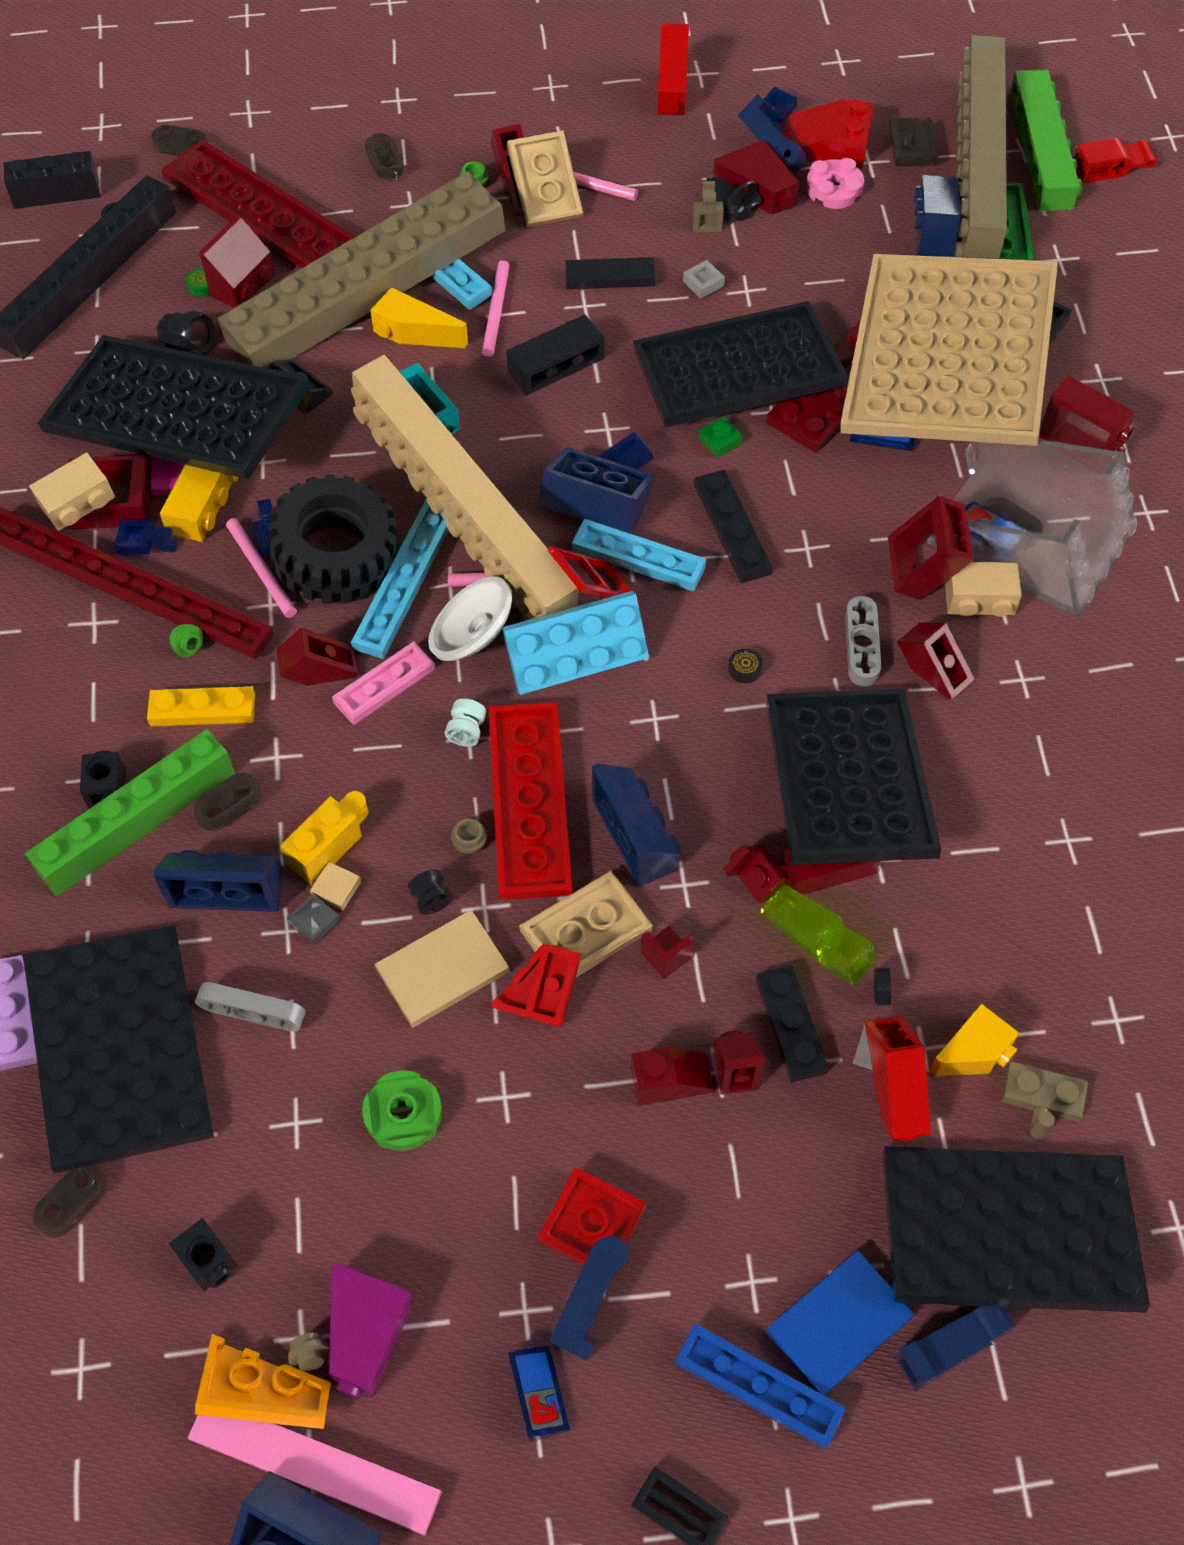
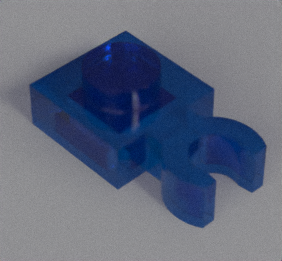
M775 86L764 97L774 109L768 115L769 118L779 124L797 107V97Z

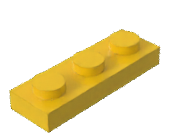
M253 686L150 690L147 721L150 726L253 723L255 691Z

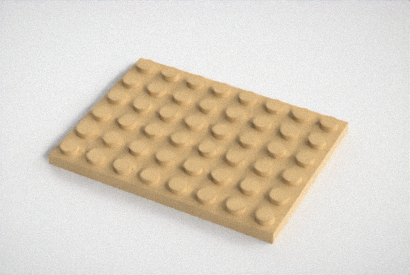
M874 254L843 408L841 433L1038 446L1058 261Z

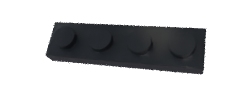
M725 469L695 477L694 487L740 583L771 575L772 565Z

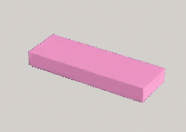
M413 641L332 696L333 703L355 725L435 670V663Z

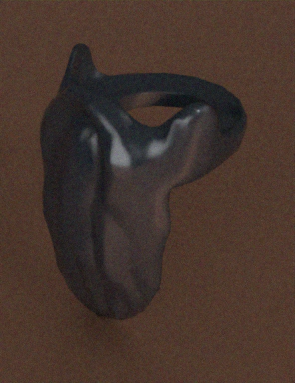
M706 178V181H715L714 192H716V202L723 201V214L728 219L743 221L749 217L751 208L762 202V198L757 192V185L753 181H747L735 187L729 181L721 178ZM748 186L747 192L744 193L742 189Z
M190 311L185 314L178 312L174 314L167 313L159 320L156 326L158 339L167 348L200 355L210 351L216 337L212 320L207 315L198 311ZM196 321H201L207 328L208 337L203 345L197 347L191 343L190 325Z

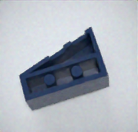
M922 175L921 186H915L913 201L915 204L914 216H916L915 229H917L916 256L954 257L961 219L958 178Z

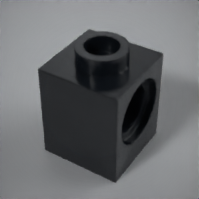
M98 751L95 754H82L80 793L90 809L126 783V768L118 752ZM108 775L106 778L100 779L102 776Z
M203 1217L169 1243L203 1291L210 1287H219L225 1283L232 1275L231 1270L238 1266ZM215 1250V1256L209 1264L204 1266L197 1265V1259L203 1251Z

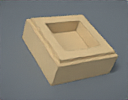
M328 862L312 886L310 893H314L324 903L343 911L359 887L361 878L348 870Z

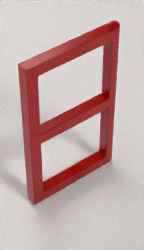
M552 546L548 548V552L581 593L609 598L632 591L607 561ZM566 559L577 561L597 586L585 584ZM593 566L603 568L623 593L611 590Z

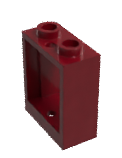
M1068 375L1051 394L1039 431V438L1104 473L1111 463L1116 465L1124 455L1126 448L1122 445L1128 441L1133 433L1134 427L1131 423L1135 411ZM1069 411L1109 432L1107 442L1105 443L1067 422L1066 419Z
M147 456L91 457L109 484L130 483L128 503L106 504L81 517L76 523L69 526L70 529L148 526L151 502V468ZM69 458L68 463L76 458Z
M940 495L888 536L895 592L922 600L974 561L965 504ZM935 533L937 552L920 565L917 546Z

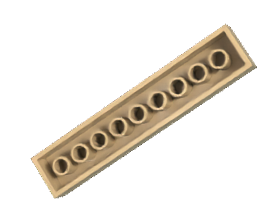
M385 354L353 371V387L351 392L355 399L353 411L361 424L366 423L376 443L381 447L383 445L390 452L389 454L394 465L398 469L403 468L413 488L418 492L420 490L427 497L431 510L435 514H441L446 520V526L454 537L459 536L464 542L468 555L474 561L478 560L483 565L486 576L500 577L510 586L512 590L511 607L519 609L523 614L524 621L577 607L579 590L548 552L547 547Z

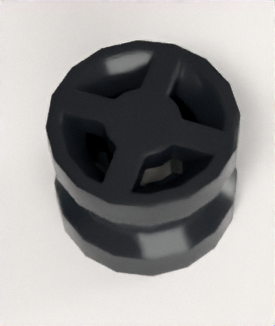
M437 869L427 870L418 874L408 884L411 895L418 899L417 907L420 913L424 915L433 914L444 909L453 899L450 889L443 886L444 878Z

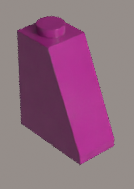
M335 1262L331 1269L329 1374L335 1382L339 1383L336 1388L339 1392L355 1399H360L362 1393L374 1397L414 1304L411 1293Z

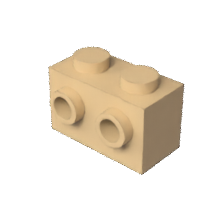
M87 452L29 486L38 504L58 531L66 526L73 525L81 517L105 506L108 501L115 498L108 480Z
M971 562L945 582L948 614H960L962 616L994 615L998 617L1015 615L1022 596L1018 563Z

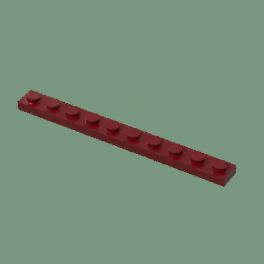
M0 507V545L177 625L193 624L202 631L204 637L255 660L274 635L272 627Z

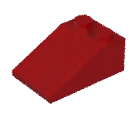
M844 99L788 114L784 135L789 141H793L805 151L806 161L815 162L817 160L850 158L856 162L857 168H863L874 103L863 100Z

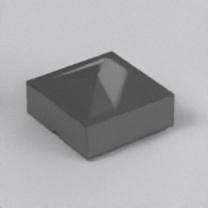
M312 893L287 917V921L311 944L315 945L340 921V918L335 911Z

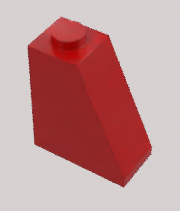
M661 23L657 115L685 116L689 24Z
M902 1015L865 1021L866 1036L883 1126L892 1140L910 1141L918 1136L931 1134L924 1045Z

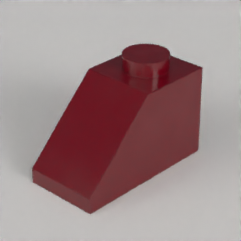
M919 622L897 641L911 670L948 699L956 697L975 679L946 623Z
M300 628L277 648L280 677L310 686L356 678L360 675L356 650L352 649V645L304 628Z
M733 1030L721 1034L720 1037H716L713 1045V1057L720 1094L759 1090L765 1061L753 1032L743 1034L742 1031Z
M665 1047L631 1054V1073L638 1106L714 1092L705 1053Z

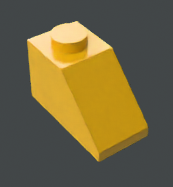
M981 1004L937 1055L929 1072L934 1076L989 1074L997 1064L1004 1068L1018 1050L1013 1044L1019 1032Z

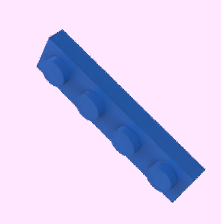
M695 1323L675 1360V1365L825 1450H827L846 1410L844 1406Z

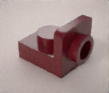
M744 845L739 847L730 855L731 861L723 868L727 876L738 875L758 903L767 902L789 879L764 845Z

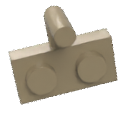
M1011 1061L1007 1068L1001 1102L1033 1110L1030 1134L1034 1139L1040 1140L1045 1137L1054 1124V1116L1080 1122L1083 1117L1088 1081Z

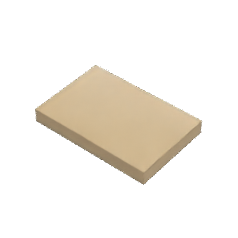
M564 130L508 140L507 148L526 227L583 217V209Z
M612 870L519 925L520 932L534 952L543 943H548L582 953L576 977L634 943L645 932L648 931L650 933L653 929V925Z
M472 910L375 963L378 974L412 1028L510 972L508 964Z

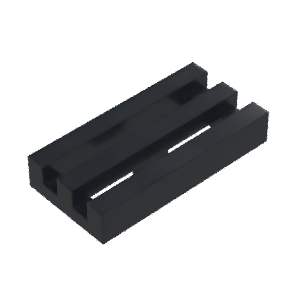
M655 1466L631 1505L636 1511L686 1545H713L729 1517ZM658 1481L714 1519L715 1523L712 1528L654 1489L655 1482ZM648 1496L706 1536L705 1541L701 1542L644 1503L646 1497Z

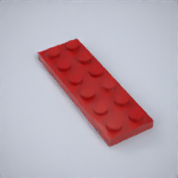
M558 702L488 706L499 900L569 896L572 894V879Z

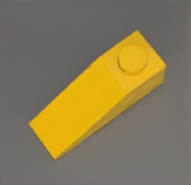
M392 287L370 310L373 331L380 337L388 338L398 344L466 348L468 346L467 324Z

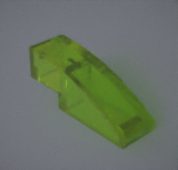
M785 884L761 908L762 913L797 946L853 986L877 960L873 942L843 926L842 917Z

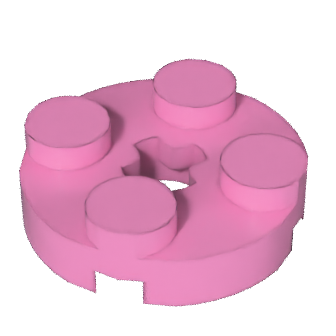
M853 159L817 160L812 163L811 170L807 175L806 191L814 202L815 198L823 201L824 207L841 209L853 205L855 199L859 196L861 197L863 193L864 176L860 169L856 167V162Z

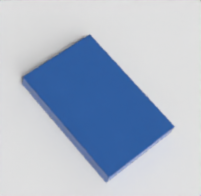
M857 1250L766 1328L765 1332L812 1389L825 1396L914 1317V1313L905 1303L894 1302L893 1289Z

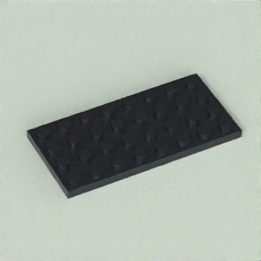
M103 335L44 413L38 425L46 433L249 480L311 385L307 376Z

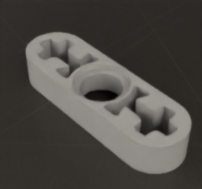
M857 596L849 601L845 614L848 675L854 684L868 687L877 682L881 670L878 610L876 603L871 598ZM857 610H863L864 615H866L864 624H859L860 618ZM860 635L867 636L871 639L872 644L862 647L855 643L854 638ZM862 658H867L866 667L869 673H863L862 668H860Z
M211 982L201 984L195 1000L197 1006L215 1014L292 1032L300 1030L306 1013L303 1007L291 1001Z

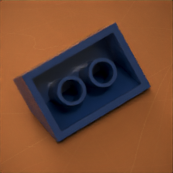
M566 447L544 469L538 505L548 508L550 512L555 514H567L576 517L581 522L587 519L630 533L639 522L656 475Z
M598 763L592 766V802L638 887L678 871L679 856L682 855L680 845L674 835L669 836L664 828L665 819L661 810L657 806L652 807L648 799L650 797L644 780L642 778L637 779L629 767Z
M184 850L181 853H168L155 868L153 876L169 908L278 912L284 872L278 856L260 852L254 855H237L233 852L222 851L217 854H201L193 850Z
M269 1471L243 1501L229 1545H379L382 1533Z

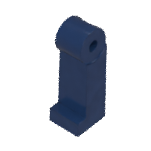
M757 94L738 114V117L759 141L764 140L789 171H799L806 163L805 151L793 141H789L769 118L768 115L774 109L763 97Z
M611 1235L596 1241L549 1342L586 1361L593 1357L599 1343L596 1339L588 1336L616 1273L624 1269L630 1262V1246L622 1237Z
M980 1306L971 1313L921 1340L914 1341L901 1348L895 1359L915 1391H918L992 1346L993 1342L1012 1331L1016 1325L1004 1307Z

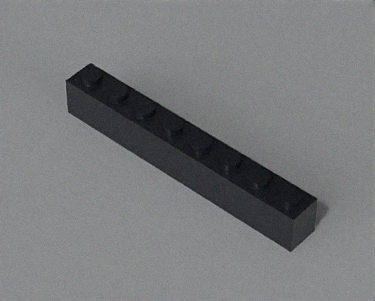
M146 175L0 312V348L24 360L176 214L170 187Z

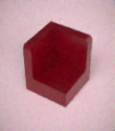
M670 925L654 937L648 931L641 935L640 953L663 979L693 958L694 940L690 935L682 940Z

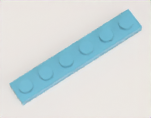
M427 498L351 641L353 650L381 659L385 658L449 532L446 520L440 513L435 514L431 510Z

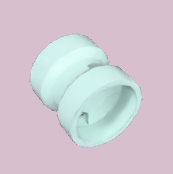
M456 700L451 710L453 718L447 723L444 732L446 738L460 746H475L481 734L479 726L484 723L486 718V708L474 700Z

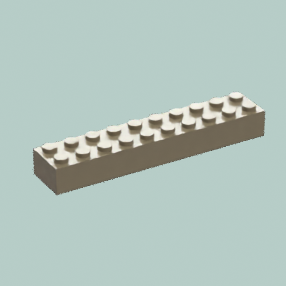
M971 35L969 47H964L962 65L964 66L963 70L959 71L957 78V89L959 90L956 106L959 107L956 124L958 125L956 143L961 144H958L956 151V162L960 163L957 164L955 177L960 181L958 182L961 219L957 235L959 242H956L954 257L999 259L1007 230L1005 37Z
M467 171L218 317L226 343L244 364L269 368L271 362L293 359L368 314L391 287L403 293L435 274L439 269L445 268L505 232L502 204Z

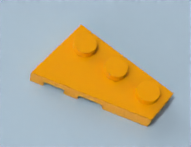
M215 1334L211 1335L197 1395L195 1415L324 1429L331 1382L287 1364L278 1367L259 1359L260 1353L245 1348L242 1352L225 1345L224 1338Z

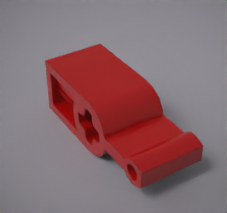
M1120 139L1080 143L1074 157L1077 165L1076 172L1082 183L1120 178L1133 168H1151L1155 166L1157 161L1146 140L1125 145Z

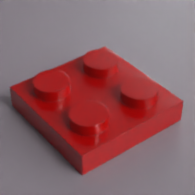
M575 1167L537 1237L538 1242L584 1266L592 1247L599 1239L616 1235L622 1237L628 1243L646 1209L647 1203Z

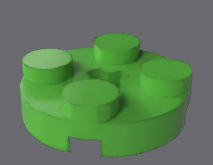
M408 1070L394 1071L377 1080V1085L371 1089L370 1093L366 1094L362 1107L364 1123L376 1143L382 1148L406 1151L431 1141L437 1133V1127L442 1117V1105L436 1087L431 1082L429 1083L426 1079L421 1078L420 1074ZM405 1102L408 1108H413L412 1113H409L405 1119H399L397 1115H392V1111L398 1109V1103Z

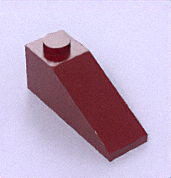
M521 124L494 129L491 137V147L496 166L515 215L522 214L523 211L507 148V141L524 138Z

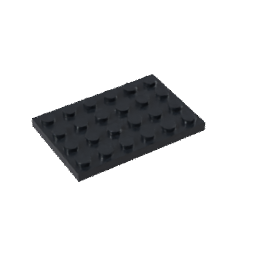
M809 301L633 340L635 354L665 428L847 386L848 376Z
M904 688L767 694L766 706L791 865L940 858L941 845Z
M175 925L23 955L50 1163L54 1174L214 1138Z
M884 1146L882 1156L895 1303L1147 1313L1150 1307V1300L1123 1156Z

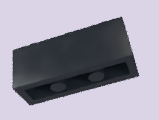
M91 151L3 162L4 183L14 209L101 197L99 176Z
M586 314L507 350L508 373L527 396L605 359V337Z

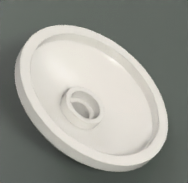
M491 576L479 579L457 593L445 605L433 623L428 640L430 651L440 660L454 661L467 658L488 646L498 636L509 616L512 605V590L502 578Z

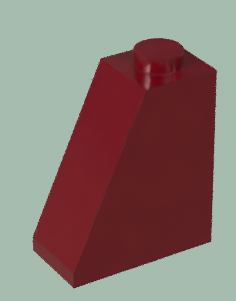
M764 140L714 159L713 177L727 180L735 187L747 181L756 183L757 192L762 198V202L754 206L773 215L797 205L798 180ZM748 186L742 189L744 193L747 192Z
M788 847L785 850L783 863L780 867L789 877L784 886H790L794 897L875 875L880 861L791 865Z

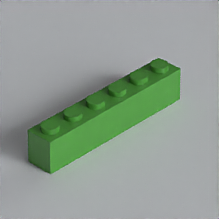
M1048 70L1015 71L1009 95L1038 210H1073L1076 198L1080 197L1082 193V181L1077 179L1076 160L1072 159L1071 141L1066 138L1065 120L1061 119L1060 101L1056 100L1055 82H1051Z
M208 729L204 730L27 851L25 855L44 883L58 897L233 775L235 771L228 752Z

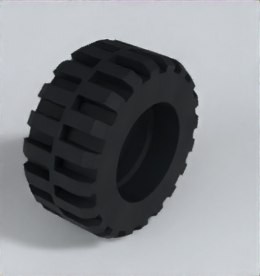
M335 474L325 475L323 479H317L316 476L308 478L305 484L301 485L299 482L289 488L290 494L285 492L277 500V506L272 508L270 523L268 524L272 565L276 567V574L281 581H287V587L297 594L299 591L303 592V598L311 601L317 598L322 599L324 604H332V601L341 600V604L352 602L354 597H358L360 600L369 596L370 589L376 591L380 588L396 557L397 521L394 519V511L391 505L385 503L386 498L379 491L372 492V486L363 481L360 484L354 482L353 477L344 476L342 479L335 478ZM340 527L354 532L362 541L345 551L326 552L312 547L305 539L319 529Z

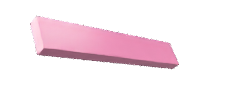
M198 1415L187 1438L194 1443L263 1471H271L290 1482L423 1536H426L442 1491L274 1423Z

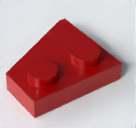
M543 943L532 955L529 963L521 968L512 978L513 981L503 993L493 1000L491 1008L557 1027H563L582 953Z

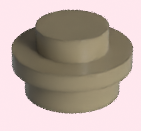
M463 819L454 826L451 832V841L454 848L459 852L473 854L485 846L487 832L480 822L474 819Z
M312 1332L300 1335L290 1343V1351L288 1353L289 1364L302 1371L317 1369L330 1355L329 1344L323 1340L322 1335Z

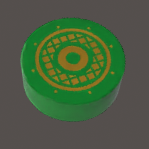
M203 268L190 271L186 276L188 291L197 297L210 295Z

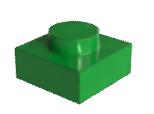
M725 416L700 429L698 435L700 441L716 458L742 445L743 436Z

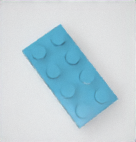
M633 591L502 627L516 689L520 695L649 658L637 596Z

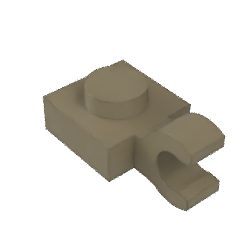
M703 181L702 202H693V233L722 232L723 201L716 202V192H714L715 181Z

